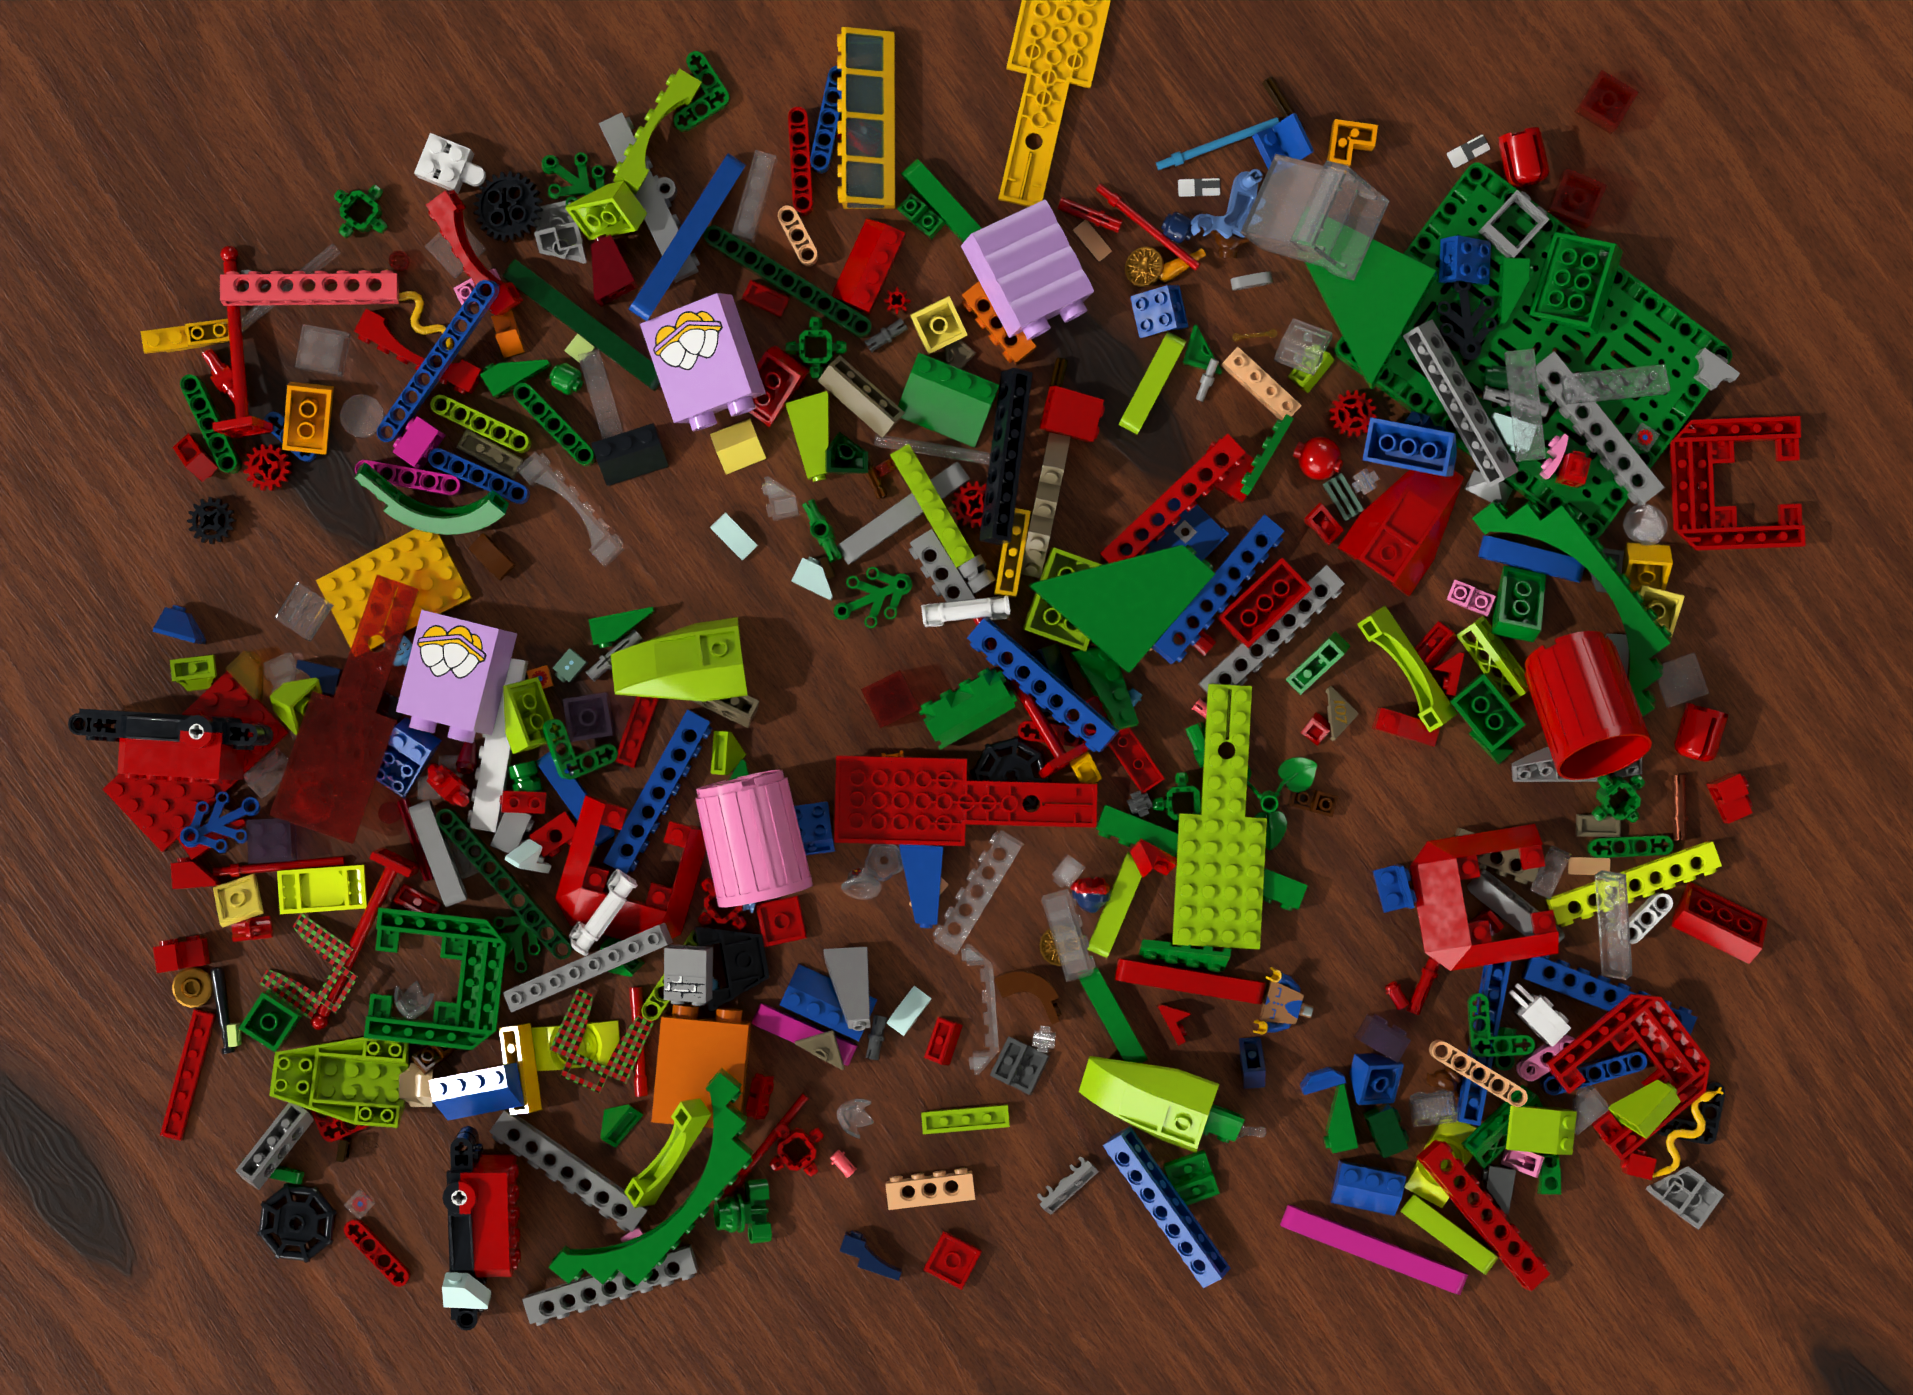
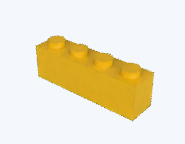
M1015 508L1011 542L1002 544L994 595L1017 597L1031 514L1029 510Z
M531 1023L499 1028L503 1065L517 1062L525 1106L510 1108V1115L542 1110Z

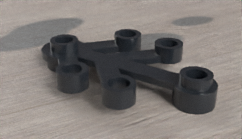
M1455 281L1452 286L1453 290L1459 294L1461 316L1453 311L1450 304L1446 301H1442L1437 305V312L1440 315H1445L1463 329L1464 338L1453 331V326L1450 323L1441 325L1439 332L1442 336L1448 337L1459 346L1460 355L1464 359L1474 360L1481 353L1480 343L1490 331L1496 328L1497 322L1494 318L1484 320L1483 328L1475 337H1473L1472 328L1483 314L1493 307L1494 300L1490 296L1483 297L1479 307L1471 315L1468 297L1471 282H1466V287L1462 288L1459 286V281ZM1485 299L1490 301L1491 305L1489 307L1484 306L1483 301ZM1441 305L1447 306L1446 312L1440 310ZM1491 321L1493 328H1488L1486 322ZM1448 326L1450 333H1444L1443 327ZM1468 345H1472L1474 347L1473 353L1468 352Z

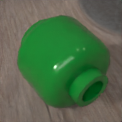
M568 363L557 364L550 373L551 385L566 395H570L574 391L578 392L583 385L581 371Z

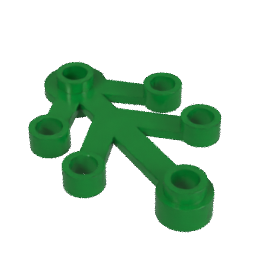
M579 152L574 158L579 179L559 165L557 157L547 155L542 159L541 167L546 174L556 173L572 185L560 187L558 184H551L548 188V195L551 198L557 199L560 196L578 194L588 195L595 191L589 187L586 169L588 158L585 153ZM581 157L584 158L585 161L578 162L577 159ZM548 160H551L554 162V164L548 165L546 162ZM596 165L592 169V177L596 181V190L605 186L603 179L605 169L600 165ZM600 170L602 174L596 175L594 172ZM557 189L559 192L557 194H553L551 190ZM576 197L567 198L565 206L569 202H574L578 199Z
M876 567L868 568L866 571L868 579H878L890 584L882 589L860 581L856 576L848 577L846 584L850 589L857 588L870 594L849 604L838 603L834 607L835 617L839 620H846L850 617L852 611L874 602L869 616L864 620L867 628H874L877 625V617L885 596L893 593L890 606L884 610V615L887 619H894L897 616V607L902 595L909 593L912 589V580L908 575L900 573L893 577L880 572ZM872 569L877 572V575L873 578L869 576V571ZM852 578L857 580V585L854 587L849 585V580ZM898 581H905V587L899 588L897 586ZM840 607L846 608V614L840 615L838 609ZM888 609L895 611L893 617L887 616L886 612ZM869 618H873L875 620V624L873 626H869L867 624V620Z
M532 910L529 914L534 916L533 922H537L539 914ZM498 916L493 920V925L496 929H503L506 925L520 924L515 932L499 935L506 942L505 958L514 948L516 959L514 968L517 972L523 973L528 969V962L524 957L522 936L526 931L528 932L530 943L528 952L531 955H538L542 949L541 945L538 943L537 936L519 916ZM497 919H502L504 921L502 927H499L496 924ZM537 945L538 952L533 953L531 951V946ZM519 962H523L525 964L524 970H520L518 968Z

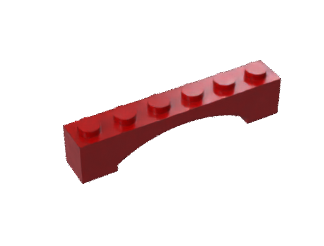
M445 190L427 203L429 216L437 222L441 235L452 246L453 254L462 262L464 272L475 283L474 287L482 280H492L498 284L499 294L488 310L495 316L504 315L520 304L523 299L512 282L505 283L490 273L473 251L463 222V210L466 208L455 190ZM486 284L483 288L486 296H489L492 292L489 284Z
M365 309L354 330L359 335L357 339L368 345L371 341L378 345V350L387 355L391 351L397 355V360L406 365L411 362L417 365L415 369L418 370L425 358L406 349L394 337L387 326L389 322L387 319ZM462 359L460 363H451L438 382L444 385L447 382L455 385L453 389L463 395L466 392L473 394L481 379L480 374L484 371ZM434 361L437 367L442 365V363Z

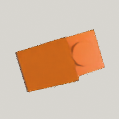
M510 310L504 315L491 316L496 331L495 337L504 359L525 353L513 311Z

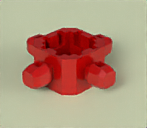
M432 763L428 767L429 774L426 781L443 799L454 806L459 805L460 807H465L469 803L468 792L470 788L458 775L443 764L439 766L436 763Z
M706 878L701 885L705 892L708 891L710 893L704 898V907L708 912L704 911L699 916L698 921L700 924L707 926L713 922V918L717 923L725 924L731 919L733 921L732 925L736 929H742L747 924L745 918L738 914L743 909V905L737 906L724 918L720 916L710 903L716 897L714 882L711 878Z
M781 1122L778 1124L775 1130L779 1138H782L778 1140L777 1144L779 1156L776 1155L769 1163L774 1171H778L786 1164L789 1170L798 1171L804 1167L803 1170L807 1175L813 1176L816 1174L818 1168L812 1160L816 1156V1145L814 1142L818 1143L824 1136L820 1128H814L807 1135L804 1129L795 1128L790 1131V1128L785 1123ZM800 1137L810 1151L800 1160L794 1162L783 1148L784 1145L794 1138Z

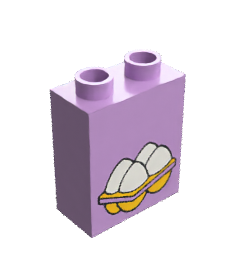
M716 293L640 324L674 423H690L692 431H699L717 424L714 414L727 408L731 417L754 410L756 407L753 398L766 394L732 295Z
M421 610L396 712L412 716L409 727L417 730L435 733L437 723L448 725L450 728L447 737L459 741L473 743L476 733L492 735L517 633Z

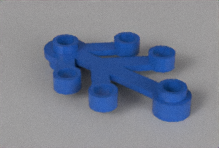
M221 791L216 795V803L208 824L201 826L204 815L210 812V806L207 802L200 801L196 804V813L191 826H187L181 831L180 840L186 847L193 848L201 844L214 848L218 853H225L228 850V844L225 840H214L204 835L215 832L234 838L240 844L245 843L248 840V834L245 830H235L225 825L245 815H257L261 809L260 803L257 799L248 797L242 802L240 808L220 817L224 806L230 802V796L226 792ZM222 795L227 797L224 802L219 801ZM254 804L256 806L255 810L249 811V806ZM206 805V810L200 812V806ZM240 833L245 834V837L242 840H238L237 836ZM190 834H195L194 840L188 839ZM224 843V848L219 850L217 848L218 844Z

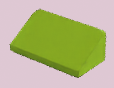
M1314 343L1288 375V378L1306 393H1309L1334 362V358L1329 352Z

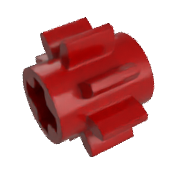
M896 287V292L893 293L888 290L889 299H884V303H889L890 305L887 311L889 312L893 309L896 315L899 314L900 310L907 312L905 304L911 303V300L905 299L907 291L901 293L898 287ZM901 297V305H893V298L898 299Z

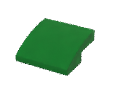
M1204 1149L1163 1164L1170 1183L1186 1205L1220 1194Z

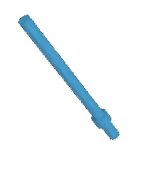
M1276 117L1185 152L1173 153L1171 157L1156 162L1157 169L1159 171L1172 165L1176 167L1184 164V161L1272 128L1279 123V120Z

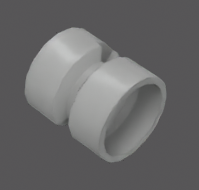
M981 554L957 568L962 578L968 580L967 586L973 595L996 581L991 570H986V562Z

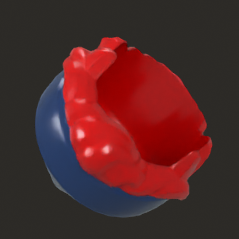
M1088 877L1077 879L1070 887L1072 889V896L1078 905L1089 913L1097 912L1111 897L1110 886L1105 882L1104 878L1095 877L1091 879Z

